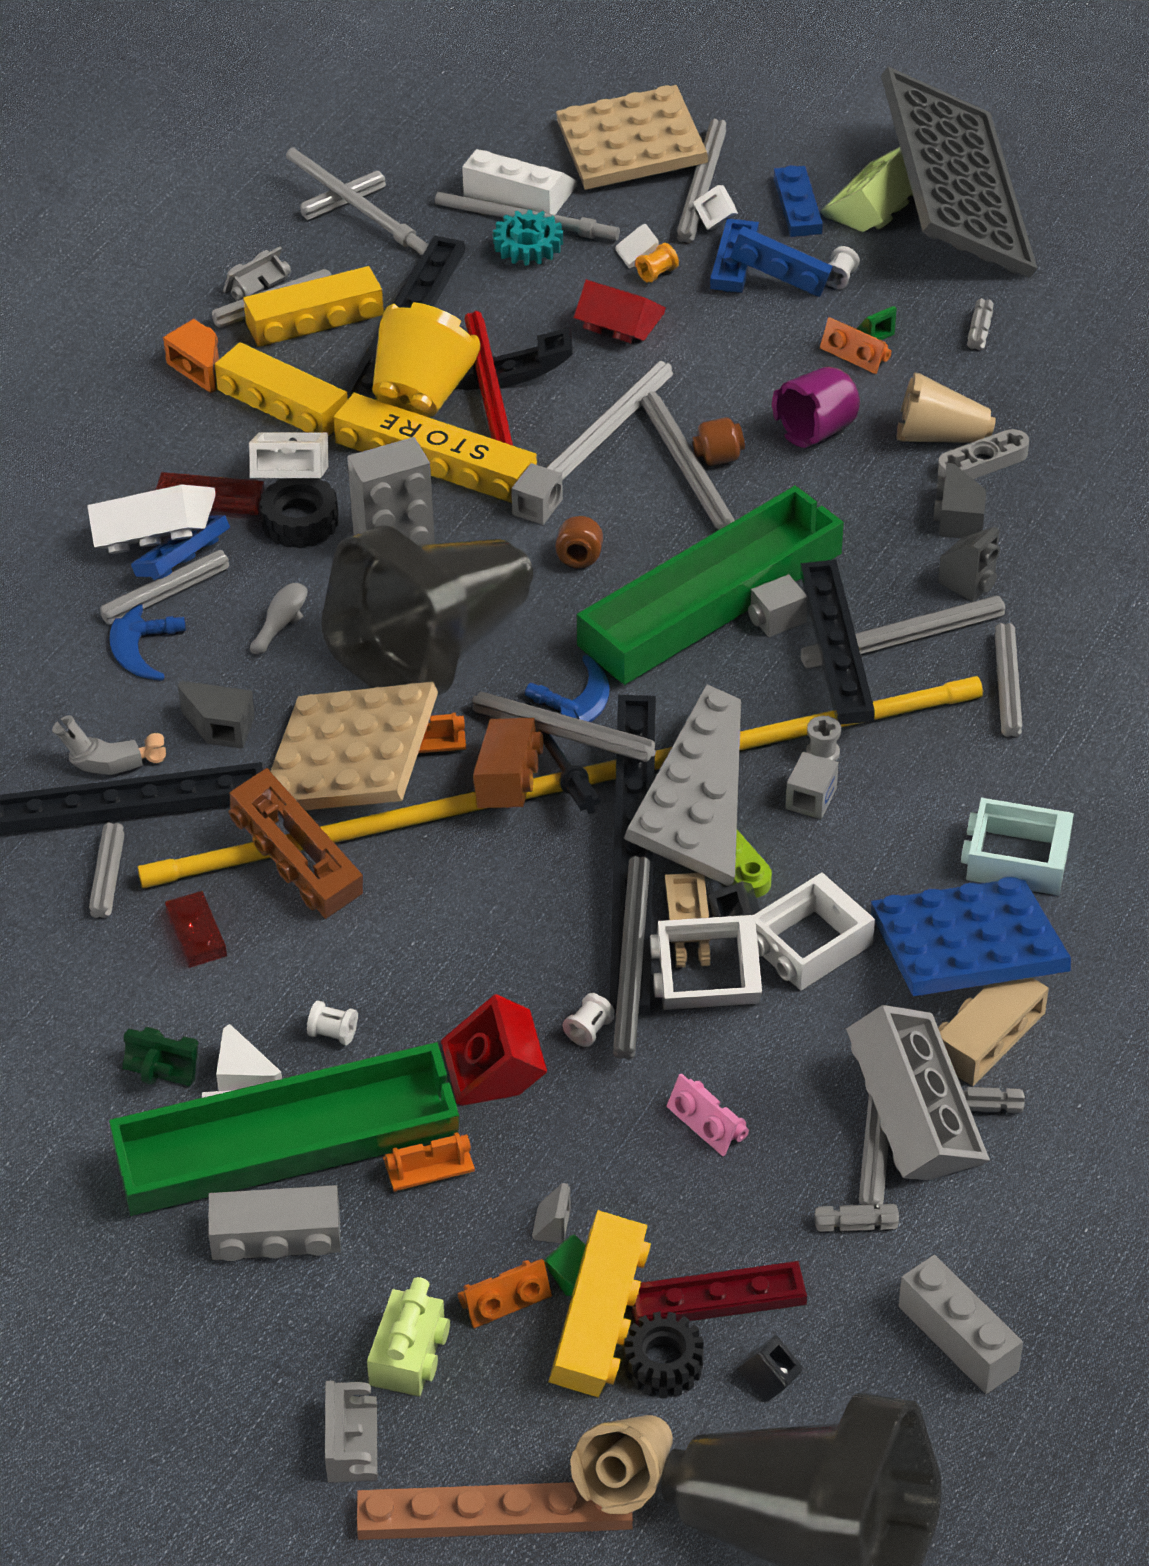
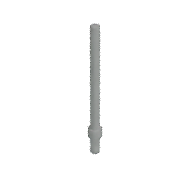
M294 147L287 151V159L393 234L395 241L404 247H411L420 255L424 254L429 244L416 236L414 229L405 223L400 224Z
M437 192L435 197L436 205L502 218L504 215L514 217L515 211H519L521 214H526L528 209ZM532 210L533 214L535 215L539 213L538 211ZM545 213V218L554 216L555 223L561 222L562 230L577 232L580 237L592 239L594 236L612 240H618L619 227L599 224L595 219L585 217L579 220Z

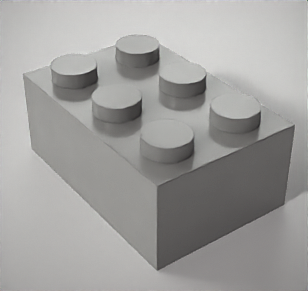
M415 437L347 456L353 536L368 562L435 543L430 462Z

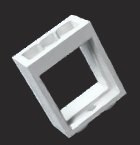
M259 432L249 442L250 478H321L328 468V433ZM293 437L297 441H289V439Z
M823 873L818 874L754 914L759 956H763L776 968V971L784 980H789L800 991L873 945L875 919ZM813 912H816L841 935L805 958H802L777 935Z
M755 915L658 921L657 933L650 935V951L652 959L659 958L660 973H653L655 998L662 997L663 1010L760 1003L762 985ZM737 938L742 988L673 992L669 942Z

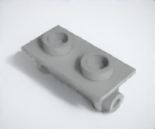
M281 246L270 252L268 250L262 251L253 261L245 265L238 264L231 268L226 275L227 278L223 288L224 294L231 290L233 298L238 301L243 299V297L262 292L264 286L259 281L260 279L263 280L268 288L287 279L288 274L291 273V268L286 261L281 262L279 259L282 251Z

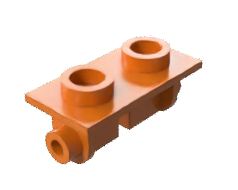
M828 317L820 349L877 374L880 362H887L892 354V350L888 349L886 342Z
M452 712V714L430 716V723L427 725L418 753L466 750L464 715L456 716V712Z
M458 1132L453 1133V1136L431 1141V1145L428 1146L418 1144L401 1149L395 1147L392 1148V1153L383 1156L393 1191L475 1171L469 1153L471 1145L468 1135L460 1136Z
M543 1259L532 1263L529 1260H525L522 1262V1265L499 1274V1277L494 1279L488 1278L474 1285H464V1290L458 1293L463 1309L468 1308L473 1329L552 1296Z

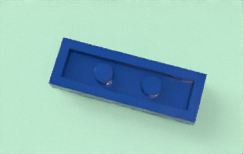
M787 166L784 168H774L773 179L790 237L822 234L823 223L806 167Z
M727 218L710 278V289L743 293L750 266L732 259L730 256L742 227L744 226L759 233V222Z
M744 226L738 234L730 256L732 259L818 297H821L833 268L832 265Z
M209 516L205 529L192 531L193 537L183 540H171V537L131 563L135 576L152 577L153 580L170 575L172 573L171 568L178 563H184L193 559L196 556L195 552L197 550L210 546L219 540L218 536L230 528L226 516Z

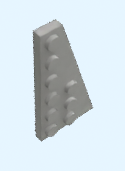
M707 684L628 826L624 839L726 886H730L735 879L741 699Z

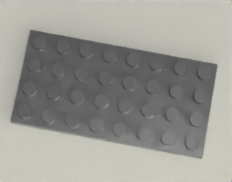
M888 66L882 73L881 78L923 232L932 239H941L950 243L960 251L966 250L976 254L986 262L992 261L1004 266L1011 273H1020L1030 278L1038 268L991 113Z

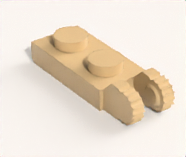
M700 873L665 875L664 884L668 920L709 918L704 875ZM711 939L671 942L674 943L676 968L685 967L687 961V951L684 947L685 942H699L698 960L701 966H710L709 941Z

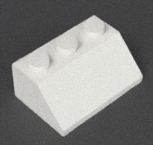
M476 149L462 166L464 197L531 209L538 212L544 211L556 215L577 187V181L562 172L493 154L489 151Z
M177 485L87 505L94 548H108L109 554L130 551V545L140 543V547L159 545L163 537L171 536V540L193 537L192 531L205 529L216 495L215 488Z

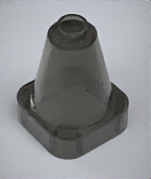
M381 525L343 539L336 547L322 613L321 624L324 640L334 658L371 688L433 682L438 691L437 696L442 695L453 684L459 655L525 602L533 580L532 564L522 550L515 548L512 544L502 539L416 544L400 531L388 525Z
M857 1393L850 1399L840 1423L698 1434L690 1441L686 1450L675 1448L669 1453L664 1464L661 1479L662 1496L665 1502L677 1505L679 1516L685 1525L777 1566H922L936 1530L941 1506L940 1471L919 1404L912 1400L867 1393Z

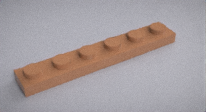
M574 1482L357 1490L358 1540L633 1530L632 1512L628 1514H608L601 1511L603 1507L597 1505L591 1499L589 1501L585 1500L580 1495Z

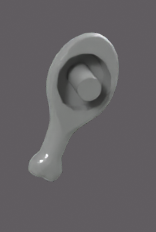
M290 583L276 593L268 607L265 624L250 645V651L253 654L265 653L274 636L289 622L294 624L303 617L300 609L305 602L308 592L304 585Z

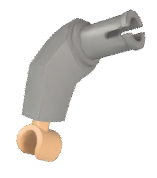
M70 715L61 718L62 722L69 729L68 732L58 721L52 728L53 733L59 737L70 751L69 761L75 767L86 772L113 775L143 766V758L152 763H160L166 756V748L161 747L164 745V736L159 733L147 736L145 746L138 748L135 740L107 743L98 738L87 737Z

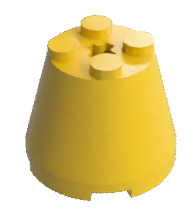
M416 302L412 303L411 308H398L395 304L389 305L385 309L379 325L372 387L373 394L377 398L376 400L429 418L433 417L475 363L481 346L478 336H470L459 327L460 319L436 307Z

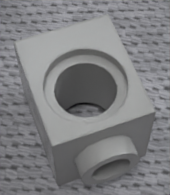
M531 463L511 488L512 515L544 525L563 500L562 473Z

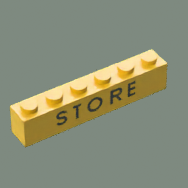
M353 393L333 417L335 443L363 452L415 437L430 462L431 476L512 503L511 488L531 463L537 465L536 453L357 393Z

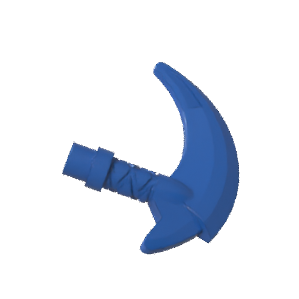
M140 604L132 608L122 618H115L110 630V647L118 663L129 672L143 678L162 681L165 678L164 674L151 668L142 659L138 649L139 639L147 634L168 633L170 635L175 634V632L186 631L185 617L174 618V616H167L166 619L147 620L145 622L141 618L143 606Z
M584 655L582 661L587 668L589 680L580 696L570 700L549 691L548 687L538 686L532 682L526 687L525 696L533 699L534 702L540 705L545 703L549 707H554V709L560 711V714L592 722L602 713L607 705L609 682L605 672L598 663L588 655Z

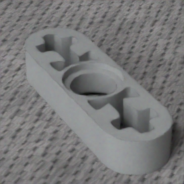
M1009 429L947 451L939 457L937 474L939 477H945L947 463H954L972 479L1019 463L1028 456L1029 437L1023 431ZM978 454H985L991 456L992 458L983 460L978 459L975 456Z

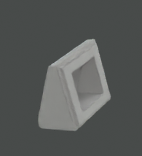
M561 1183L539 1204L532 1233L534 1240L554 1243L565 1241L571 1210L570 1187H568L567 1183Z

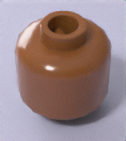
M729 417L701 423L697 429L698 436L692 437V445L696 457L702 456L705 463L709 466L735 461L739 458L740 451L745 450L741 426L739 423L734 424Z
M573 516L565 520L559 527L555 544L556 553L561 562L576 569L587 568L594 564L599 558L602 548V529L597 522L585 516Z

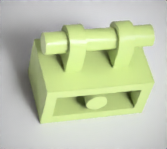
M414 1278L410 1289L405 1291L393 1289L367 1359L369 1384L371 1386L420 1397L425 1381H432L435 1376L438 1356L435 1355L438 1344L444 1345L446 1343L450 1319L444 1318L443 1300L426 1295L430 1284L424 1278Z

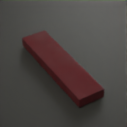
M799 1261L641 1282L633 1307L631 1306L634 1324L639 1327V1318L646 1315L649 1321H653L654 1312H661V1319H667L668 1312L676 1313V1321L679 1322L682 1316L688 1318L689 1321L803 1306L807 1305V1293Z

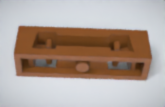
M265 768L229 792L230 810L228 812L234 824L239 829L245 828L253 836L252 840L257 850L263 856L269 855L275 861L280 876L287 883L293 882L298 887L301 898L312 911L317 909L327 919L363 894L362 873L268 768ZM278 814L284 819L283 827L316 863L313 866L314 874L308 868V860L275 824L279 821Z

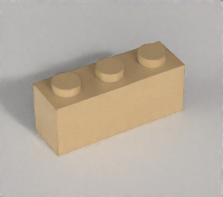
M1025 978L984 985L982 991L977 996L966 999L961 1005L958 1014L949 1023L943 1022L938 1027L957 1077L974 1086L1045 1014L1049 987L1034 978Z

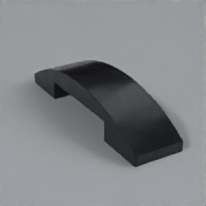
M570 327L537 335V347L493 357L500 388L537 378L555 369L572 356L573 348ZM475 363L455 389H480Z

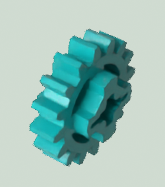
M528 209L526 214L515 211L514 217L504 215V222L497 221L496 229H493L495 252H501L502 259L511 257L513 264L519 260H523L524 265H529L532 260H535L537 264H542V258L545 257L552 260L553 253H560L561 245H563L561 222L555 223L554 216L545 218L544 211L539 212L537 215L533 214L531 209Z

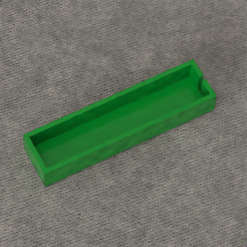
M795 485L577 613V646L623 685H626L748 611V607L751 605V589L788 574L796 582L801 579L800 563L832 560L842 554L844 522L821 505L817 508V501Z
M438 1042L110 1119L109 1124L130 1216L207 1198L209 1193L232 1192L392 1153V1148L395 1147L401 1149L418 1144H430L431 1141L453 1136V1133L459 1131V1112L450 1082L447 1083V1072Z

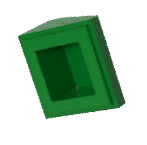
M891 306L866 317L857 327V330L879 340L894 335L897 308Z
M575 1234L570 1235L544 1260L545 1266L566 1296H572L586 1246Z

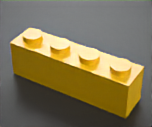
M370 266L243 297L246 325L258 347L384 314L382 288Z
M241 342L214 364L217 390L272 415L278 420L289 423L304 432L328 433L329 436L334 432V415L348 400L347 391Z
M597 1211L589 1231L550 1373L549 1383L598 1398L605 1383L614 1384L620 1364V1359L613 1357L616 1344L624 1345L631 1320L623 1318L626 1305L634 1306L641 1281L634 1279L637 1267L644 1268L651 1243L644 1241L648 1225L603 1211Z

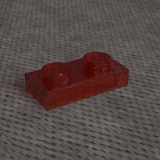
M203 891L165 901L166 913L189 968L227 957L226 945Z

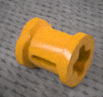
M664 242L657 246L656 251L648 255L638 256L635 260V266L639 276L645 282L652 283L657 280L658 275L677 269L679 259L673 247Z

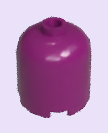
M822 367L787 381L774 391L772 398L773 417L775 421L781 419L784 428L787 430V433L784 434L785 438L795 446L803 448L818 443L848 427L857 417L860 407L859 392L855 383L848 374L834 367Z

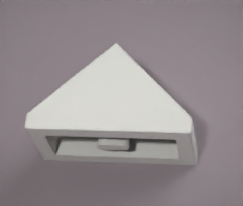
M229 1024L223 1028L216 1072L219 1091L237 1090L282 1079L281 1071L233 1026Z

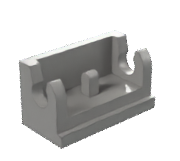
M325 1381V1464L328 1483L377 1481V1397L353 1396L370 1394L371 1385L368 1383H335V1381Z

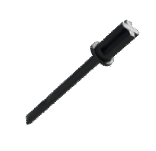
M542 732L543 744L562 771L559 779L561 789L571 795L580 811L586 810L588 814L594 813V806L601 804V800L589 783L587 771L580 766L572 767L552 735Z

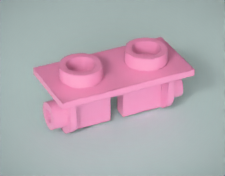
M679 1074L666 1107L721 1156L726 1155L732 1140L735 1139L737 1142H741L749 1133L746 1121L743 1118H738L727 1107L720 1108V1101L704 1088V1084L701 1081L688 1080L683 1074Z

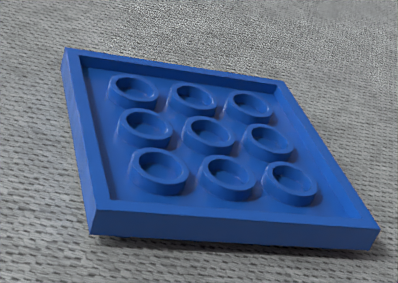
M1004 877L994 882L981 884L966 883L956 888L943 890L928 889L918 894L905 896L890 895L884 899L871 901V915L875 919V923L912 996L1071 971V957L1023 879Z

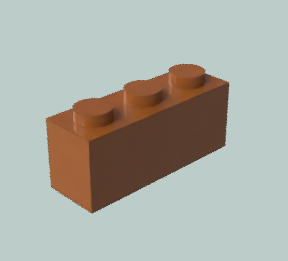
M535 718L489 720L473 773L477 808L524 806L527 792L533 791V773L538 772V754H543L542 732H536Z

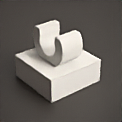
M717 185L693 201L707 230L716 229L725 223L727 218L731 219L738 214L724 185Z

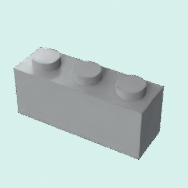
M337 1185L209 1193L208 1235L212 1260L237 1261L242 1258H281L283 1256L305 1254L321 1256L327 1253L341 1252L340 1208Z
M935 1254L901 1277L898 1307L985 1394H988L1019 1372L1023 1341Z

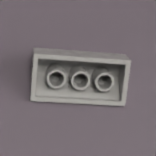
M881 1005L846 1028L852 1043V1053L860 1064L865 1078L866 1090L874 1101L880 1117V1127L887 1135L894 1154V1164L901 1172L902 1178L931 1180L985 1164L990 1160L932 1013Z

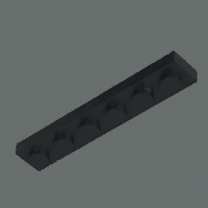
M837 560L800 563V575L805 594L808 596L807 604L835 719L839 721L840 725L874 721L875 709Z

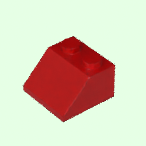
M586 279L573 318L584 322L582 328L597 334H601L603 329L613 331L612 338L631 344L633 338L642 341L647 338L664 315L666 307L648 298Z
M494 994L441 1040L456 1103L462 1106L518 1096L547 1073L530 1009L498 994Z

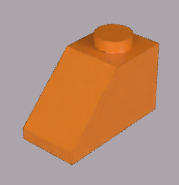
M192 319L164 336L166 363L209 393L216 390L214 364L219 360L216 333L210 327H206L197 320Z

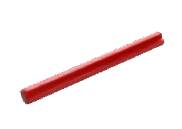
M475 310L473 313H467L464 319L468 334L470 336L477 335L480 340L481 346L475 360V368L491 439L513 446L484 318L481 312Z

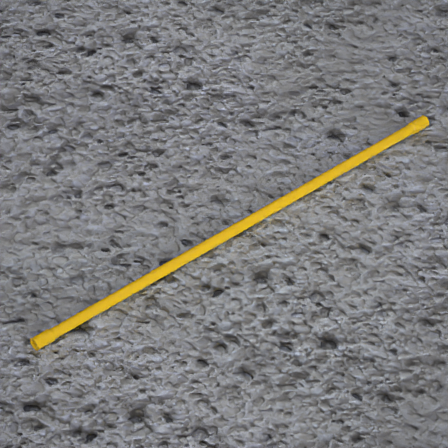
M978 676L947 682L938 687L873 701L875 709L874 720L938 705L955 704L982 698L983 688ZM834 711L740 731L739 751L808 735L807 725L810 720L818 716L835 718ZM859 723L842 724L841 728ZM672 747L656 750L655 770L662 767ZM616 760L583 767L589 775L590 784L616 779ZM562 772L533 778V791L527 792L526 799L563 791L559 785ZM470 792L320 826V828L334 843L486 808H477L476 793ZM285 834L299 851L304 850L290 834ZM250 842L184 858L166 859L139 865L137 869L141 887L144 889L174 882L183 877L271 857L269 855L263 856L257 850L254 843Z

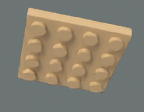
M677 85L661 86L655 90L641 93L633 92L623 97L601 99L595 103L570 106L564 110L556 111L558 124L585 190L708 163L706 148Z
M411 683L407 685L298 696L270 772L304 810L402 801L437 698L438 691L434 683Z

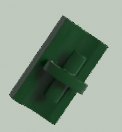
M145 1027L142 1031L128 1028L124 1033L125 1055L122 1069L141 1073L142 1082L151 1085L158 1078L187 1086L193 1084L196 1074V1061L198 1059L199 1042L197 1039L183 1036L176 1041L165 1038L160 1030Z

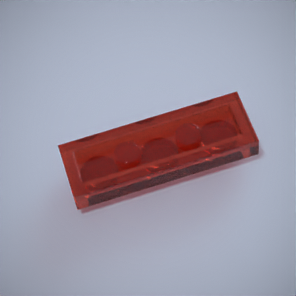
M161 472L156 490L177 485L215 488L216 495L211 511L254 515L259 514V501H261L262 492H265L264 481Z

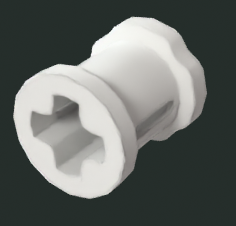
M839 246L834 249L831 254V262L828 263L833 268L826 283L827 286L834 289H843L847 286L850 273L854 272L860 263L859 256L853 249L846 246Z
M589 993L583 998L582 1007L576 1014L568 1016L563 1021V1030L570 1040L577 1045L589 1047L595 1042L596 1033L603 1025H608L614 1019V1008L604 997L595 993Z
M316 1001L308 1017L307 1034L311 1037H317L320 1034L339 1039L341 1044L348 1045L351 1043L356 1031L358 1012L351 1008L347 1011L326 1007L324 1002Z

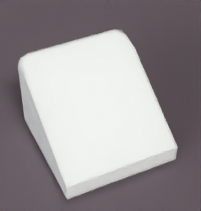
M643 224L617 244L615 250L628 268L636 267V258L640 255H648L656 251L659 242L649 227Z

